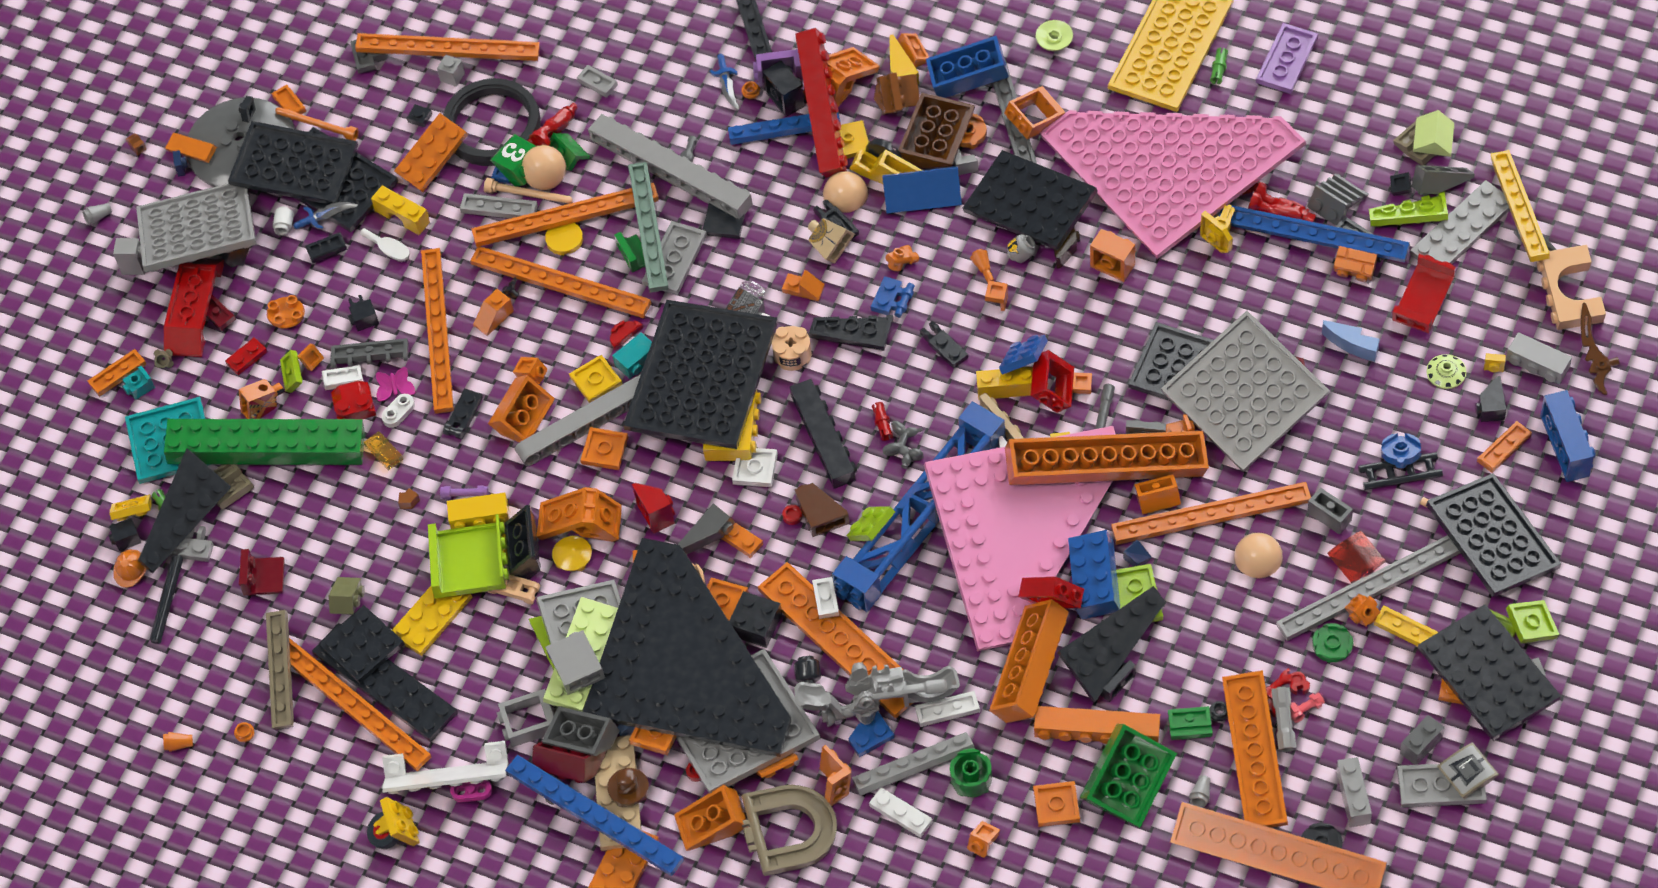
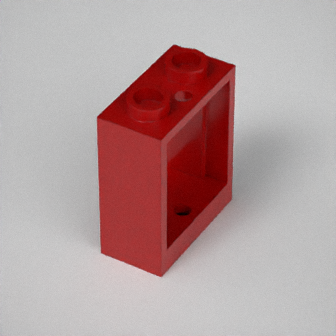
M1050 350L1042 352L1038 361L1033 363L1030 396L1056 413L1070 408L1072 404L1074 366ZM1048 373L1056 377L1055 393L1047 389Z
M1024 577L1021 581L1018 597L1033 604L1052 599L1064 609L1081 608L1084 588L1058 577Z

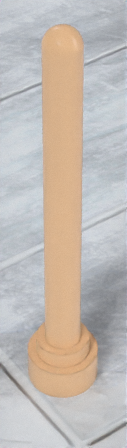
M486 178L484 184V192L491 194L501 191L568 204L573 201L571 196L499 184L498 181L492 178Z

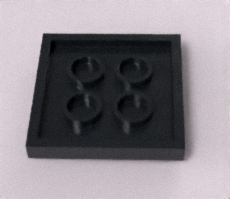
M365 605L359 608L319 643L320 648L359 684L405 645L404 641Z

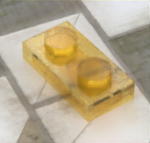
M380 431L364 442L365 447L388 471L403 460L401 453Z

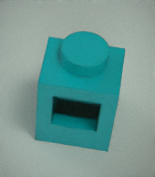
M141 365L138 367V370L122 379L124 391L128 396L131 394L135 400L155 388L151 377Z

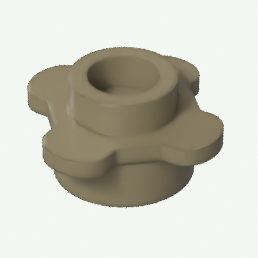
M170 349L166 351L155 350V366L158 368H171L174 364L171 359L173 352Z

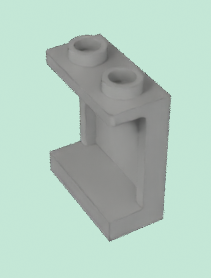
M583 630L574 632L560 641H554L549 646H546L548 656L559 674L567 695L605 678L603 669Z

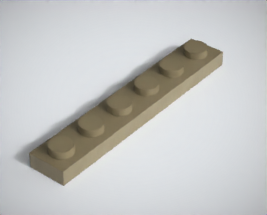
M280 610L266 613L271 721L274 730L294 727L288 612Z

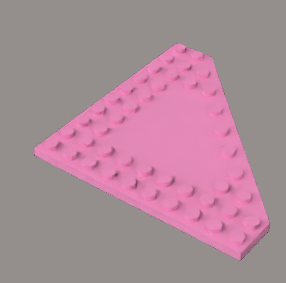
M1069 110L1040 132L1041 137L1085 183L1097 188L1098 192L1096 195L1157 259L1201 226V214L1204 211L1214 216L1225 205L1227 206L1306 145V141L1281 116H1273V118H1262V116L1255 115L1235 117V115L1209 116V114H1193V116L1182 115V113L1156 115V113L1149 112L1129 114V112L1103 113V111H1088L1083 113L1077 112V110Z
M1113 426L1058 437L1115 435ZM1005 447L925 462L924 468L977 651L1012 644L1024 606L1033 604L1018 597L1022 578L1056 577L1070 554L1068 538L1081 535L1113 481L1009 485Z

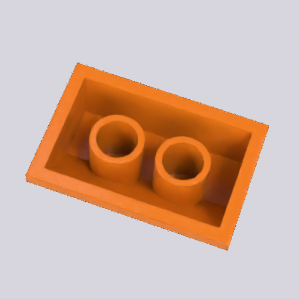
M528 375L517 377L513 380L488 424L500 435L521 442L535 433L555 398Z

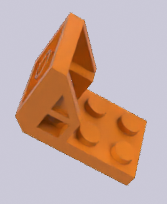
M854 47L829 54L827 62L832 72V78L830 79L835 89L834 102L837 103V106L839 107L851 93L856 79L877 73L880 65ZM804 88V90H803V93H804V95H805V98H804V99L807 100V99H806L805 88Z
M589 487L540 502L537 538L544 540L572 530L586 538L611 542L619 540L622 505L597 488Z

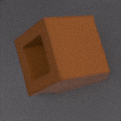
M134 133L125 139L137 156L147 150L145 143L138 134Z
M410 488L406 492H399L398 504L400 509H413L420 501L419 495Z

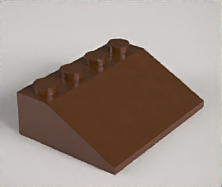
M921 93L898 149L902 159L918 168L952 167L975 105Z

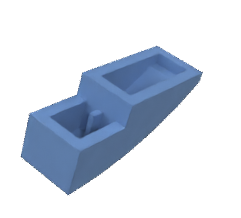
M1323 320L1322 334L1329 341L1352 355L1375 362L1379 349V338L1361 335L1362 328Z

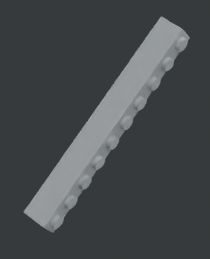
M601 114L588 129L590 139L593 142L634 164L647 162L649 172L738 219L743 214L745 215L753 205L751 194L748 190L741 189L735 186L733 182L720 178L718 174L705 170L703 166L692 163L688 158L679 156L670 148L666 149L657 141L646 138L642 133L631 130L627 125L616 122L612 117Z

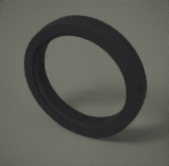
M501 78L483 79L466 85L453 95L443 113L446 118L455 123L461 110L473 100L487 95H505L519 101L528 112V123L524 132L520 135L521 138L527 141L530 139L529 135L540 128V111L532 94L522 85ZM462 142L454 153L462 160L474 165L495 166L490 160L501 148L482 150Z

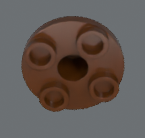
M624 768L618 770L610 777L607 790L609 797L617 806H633L647 798L649 782L642 771L635 768Z

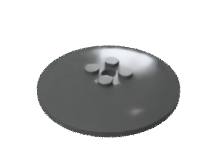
M245 97L224 101L207 110L194 123L188 137L214 144L217 149L209 163L187 157L188 163L195 175L213 187L228 184L229 176L251 121L294 129L290 118L275 113V109L279 106L264 99L253 98L256 111L250 122H243L239 113V105L244 101ZM239 136H243V137H244L243 139H241V140H239V141H236V140H235V139H236L237 137H239Z

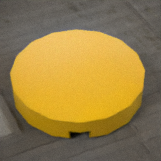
M576 223L548 229L545 234V241L548 249L553 253L565 255V253L570 252L571 254L581 247L583 233Z

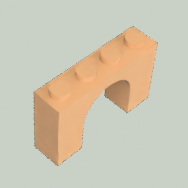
M1587 245L1549 251L1550 259L1537 261V269L1539 272H1542L1543 276L1541 278L1542 287L1546 289L1548 294L1546 295V302L1552 309L1551 320L1553 324H1556L1557 330L1581 326L1583 303L1587 304L1592 318L1591 324L1604 322L1606 312L1602 297L1573 300L1566 297L1558 287V280L1564 275L1590 269L1592 261ZM1585 316V325H1587V316Z

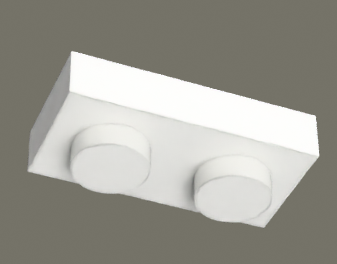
M833 578L812 580L819 619L839 616Z

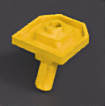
M1225 205L1221 216L1216 218L1206 211L1201 214L1200 236L1221 253H1229L1232 250L1233 238L1229 233L1231 219L1235 211L1232 205Z

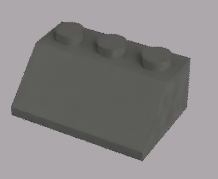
M558 706L542 742L596 756L612 747L619 729L611 718Z

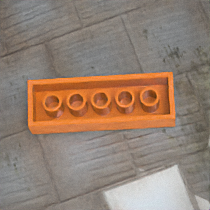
M1052 599L1024 606L989 709L991 713L1005 723L1033 718L1037 712V706L1043 694V688L1049 676V670L1055 658V652L1069 613Z

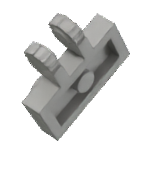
M200 526L197 539H192L193 529L170 554L171 557L176 554L181 555L183 559L209 562L214 544L212 541L204 540L206 527Z

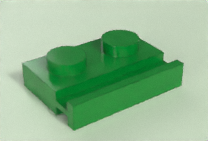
M1209 706L1168 710L1171 740L1212 737Z

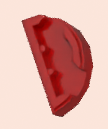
M623 320L617 323L611 329L610 343L613 349L617 350L643 328V324L637 320H634V322H625Z

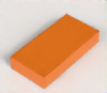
M287 84L271 93L281 108L299 114L307 112L305 106Z

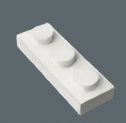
M975 691L947 697L936 702L915 705L920 727L980 712Z
M882 787L869 802L871 808L920 838L933 822L931 817Z

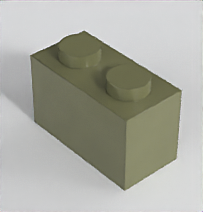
M337 577L328 595L330 613L354 614L356 608L360 606V599L365 594V587L361 584V578Z

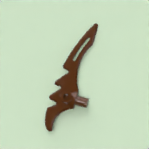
M1583 303L1581 310V340L1583 347H1589L1585 360L1587 362L1592 361L1589 373H1597L1593 380L1596 388L1603 395H1607L1608 393L1604 387L1605 377L1612 370L1611 367L1619 365L1620 362L1618 357L1608 359L1596 346L1591 331L1592 318L1587 304ZM1585 316L1588 317V318H1587L1588 338L1586 337V332H1585Z

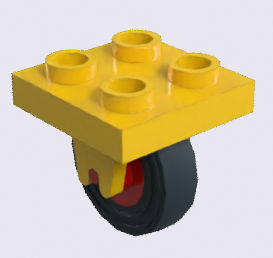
M388 797L380 800L383 812L376 814L368 824L367 838L369 842L379 849L392 848L399 840L413 847L419 844V832L414 825L411 809Z

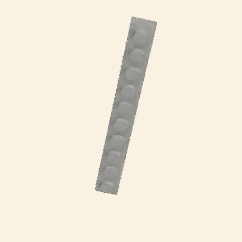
M1447 535L1277 621L1276 626L1288 641L1346 612L1347 610L1344 607L1358 594L1373 598L1460 554V552Z

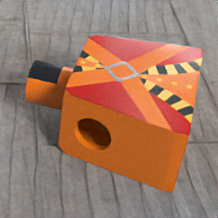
M262 379L238 389L241 413L246 419H260L276 409V397L284 393L282 385L277 383L271 386L266 379Z

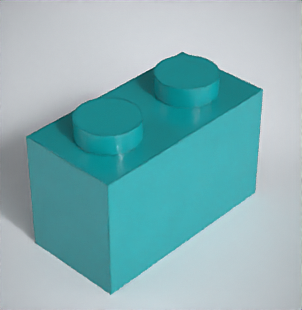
M642 332L612 355L614 365L629 379L638 375L644 367L652 341Z

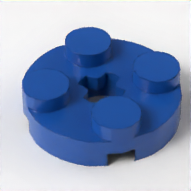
M1398 433L1391 434L1382 441L1381 457L1388 463L1394 464L1397 468H1405L1408 464L1414 463L1421 457V443L1417 437L1405 433V436H1398Z

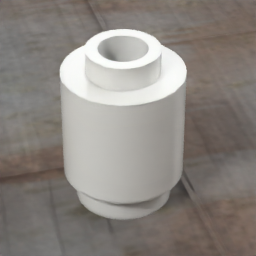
M281 206L275 210L273 228L274 232L278 235H287L291 231L294 212L289 207Z

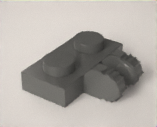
M356 40L350 41L358 74L376 69L374 61L381 62L388 57L385 53L356 52Z

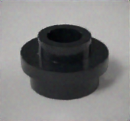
M1216 701L1210 706V717L1213 720L1224 721L1228 718L1225 702ZM1221 710L1223 713L1217 714L1216 711Z

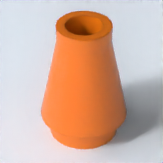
M174 732L163 734L164 750L171 752L186 747H193L192 734L187 735Z

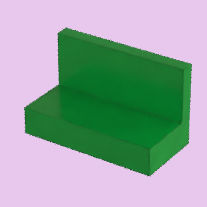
M553 133L549 146L557 149L562 154L567 171H572L579 159L590 158V155L569 134Z
M622 232L614 234L616 245L631 272L633 273L644 268L642 244L637 234L626 239Z

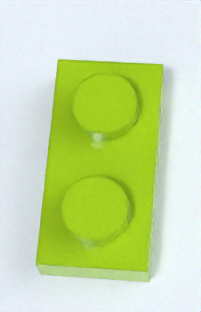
M290 350L280 359L285 391L290 393L302 384L297 351Z

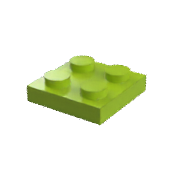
M891 506L866 508L862 512V517L850 527V531L846 536L851 541H872L895 511Z
M1545 600L1509 604L1506 611L1521 644L1557 639L1559 636Z

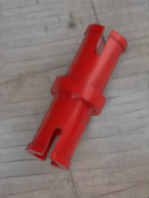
M876 402L875 405H872L875 415V426L879 429L881 440L889 441L890 438H893L889 425L890 418L886 415L884 403Z

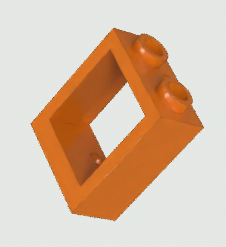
M1041 86L1009 101L1004 114L1028 140L1040 134L1041 131L1065 114V111L1046 89ZM1035 104L1047 119L1033 125L1020 110Z

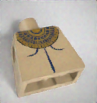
M824 218L819 223L816 220H812L808 225V229L813 232L809 237V242L824 259L834 264L855 235V233Z

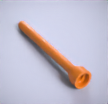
M280 107L275 109V113L341 134L348 140L356 141L358 138L359 129L356 127L343 128Z

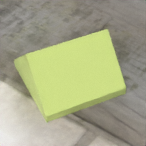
M1439 110L1417 117L1413 152L1451 157L1454 122Z

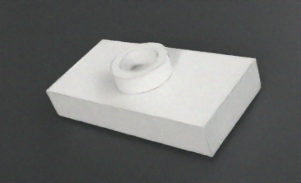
M360 365L322 371L325 390L335 389L340 385L354 381H363Z

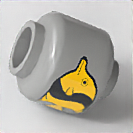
M1020 234L1007 245L1008 257L1012 261L1025 262L1035 253L1036 245L1034 240L1028 235Z

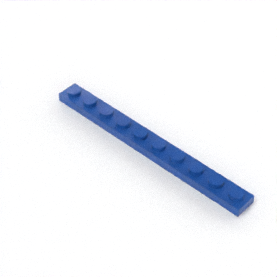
M1232 205L1235 208L1231 219L1232 227L1337 249L1339 246L1377 254V257L1404 263L1410 247V242Z
M517 755L505 769L510 777L668 875L673 876L683 863V856L521 756Z

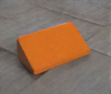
M901 33L897 41L915 68L926 64V58H929L917 34Z

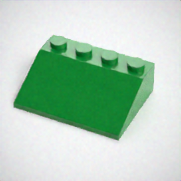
M1116 724L1080 799L1140 828L1177 753L1125 724Z

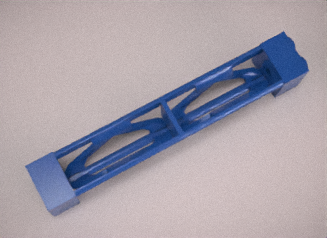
M972 401L958 418V430L933 461L944 459L954 446L958 450L957 456L965 455L966 442L974 446L970 453L999 448V437L1003 436L1006 440L1005 420ZM925 470L894 507L895 513L872 541H867L853 559L846 556L832 573L836 596L851 602L858 610L862 609L868 612L884 589L940 521L934 499H932V492H923L930 489L929 482H926L928 478ZM912 507V509L920 513V515L915 520V522L910 526V514ZM900 515L902 517L901 539L870 551L897 516ZM928 519L929 521L927 522V524L922 528L918 535L914 539H912L913 535L917 532V530L921 527L925 520ZM887 552L889 553V554H888L887 556H885V557H882V558H879V559H876V560H872V561H867V560H870V559L875 558V557H877V556H880V555H882V554H885V553H887ZM891 565L892 567L890 568V570L885 574V576L880 581V576L884 573L888 566Z

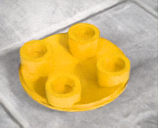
M568 536L559 540L552 551V558L556 567L566 571L584 570L592 555V549L588 541L579 536Z

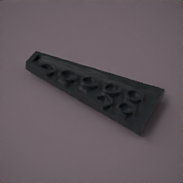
M188 448L185 450L138 559L152 574L231 488L228 483Z
M1154 586L1057 652L1093 703L1100 696L1103 688L1112 679L1166 603Z

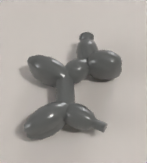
M892 421V429L900 438L898 443H890L882 451L887 456L900 453L903 456L901 467L908 469V465H910L912 460L920 461L924 456L922 450L917 448L909 449L905 446L908 437L915 436L918 432L923 431L922 427H909L906 429L902 423Z

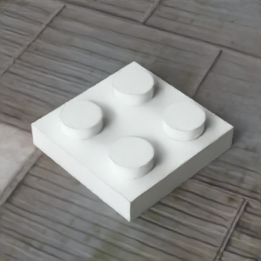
M756 448V453H753L752 459L740 460V458H736L732 478L733 484L772 487L778 455L777 450Z

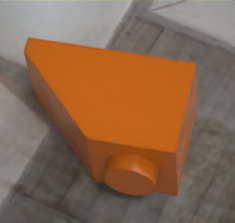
M496 289L483 301L473 323L474 327L488 336L514 311L511 299Z

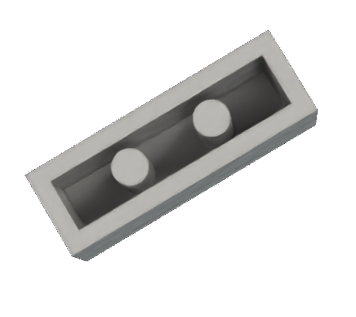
M1518 332L1507 350L1506 360L1515 366L1528 370L1532 374L1544 377L1549 382H1555L1560 385L1570 368L1572 356Z
M1355 757L1337 760L1336 773L1349 827L1368 825L1371 823L1372 812L1359 759Z

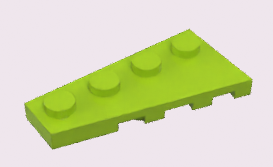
M1440 192L1438 196L1432 198L1429 195L1423 196L1421 200L1415 202L1406 200L1398 206L1389 204L1369 209L1370 225L1381 227L1384 225L1448 220L1445 192Z

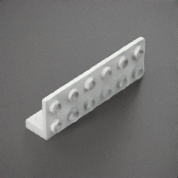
M505 741L485 743L487 763L406 773L403 753L383 756L382 761L385 773L383 792L396 794L401 792V790L408 789L409 791H418L424 787L437 789L442 785L459 786L465 782L478 784L483 780L489 779L491 781H500L507 776L505 769L509 765Z

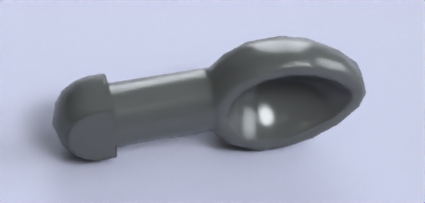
M690 136L687 140L686 150L680 156H684L693 162V149L697 144V138Z

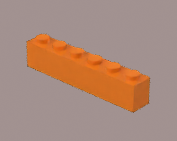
M1037 706L1034 737L1042 740L1052 738L1060 739L1061 741L1080 740L1084 743L1097 741L1107 744L1116 724H1125L1159 743L1160 714Z

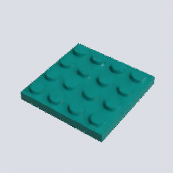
M201 397L125 416L139 484L176 474L180 464H167L164 454L167 419H206Z

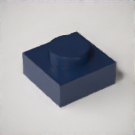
M180 150L173 151L174 167L178 177L186 176L185 168H188L186 157H182Z

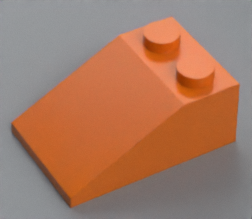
M725 785L720 786L712 793L705 795L674 814L686 851L731 837L742 831L743 828H746L742 827L744 824L743 820L747 819L736 790Z

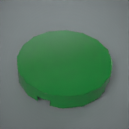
M1328 623L1315 631L1312 638V647L1320 659L1327 662H1340L1351 654L1353 636L1344 626Z

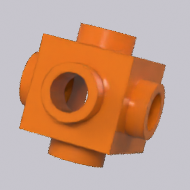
M1361 594L1354 597L1344 607L1350 614V619L1357 625L1359 623L1365 626L1372 624L1380 613V610L1376 607L1378 603L1371 596L1366 597Z

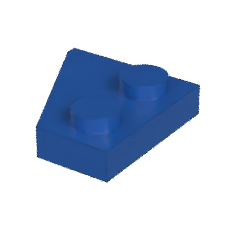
M877 711L874 720L868 725L860 722L848 740L860 758L895 737L886 721Z

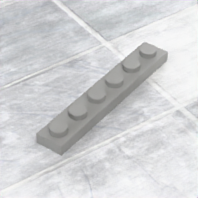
M967 732L861 773L852 777V780L861 796L951 760L962 750L975 749L974 744Z

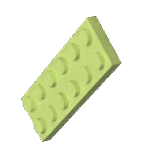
M581 597L566 637L574 632L583 630L600 663L618 608ZM554 668L543 702L583 712L592 684L567 695L556 668Z

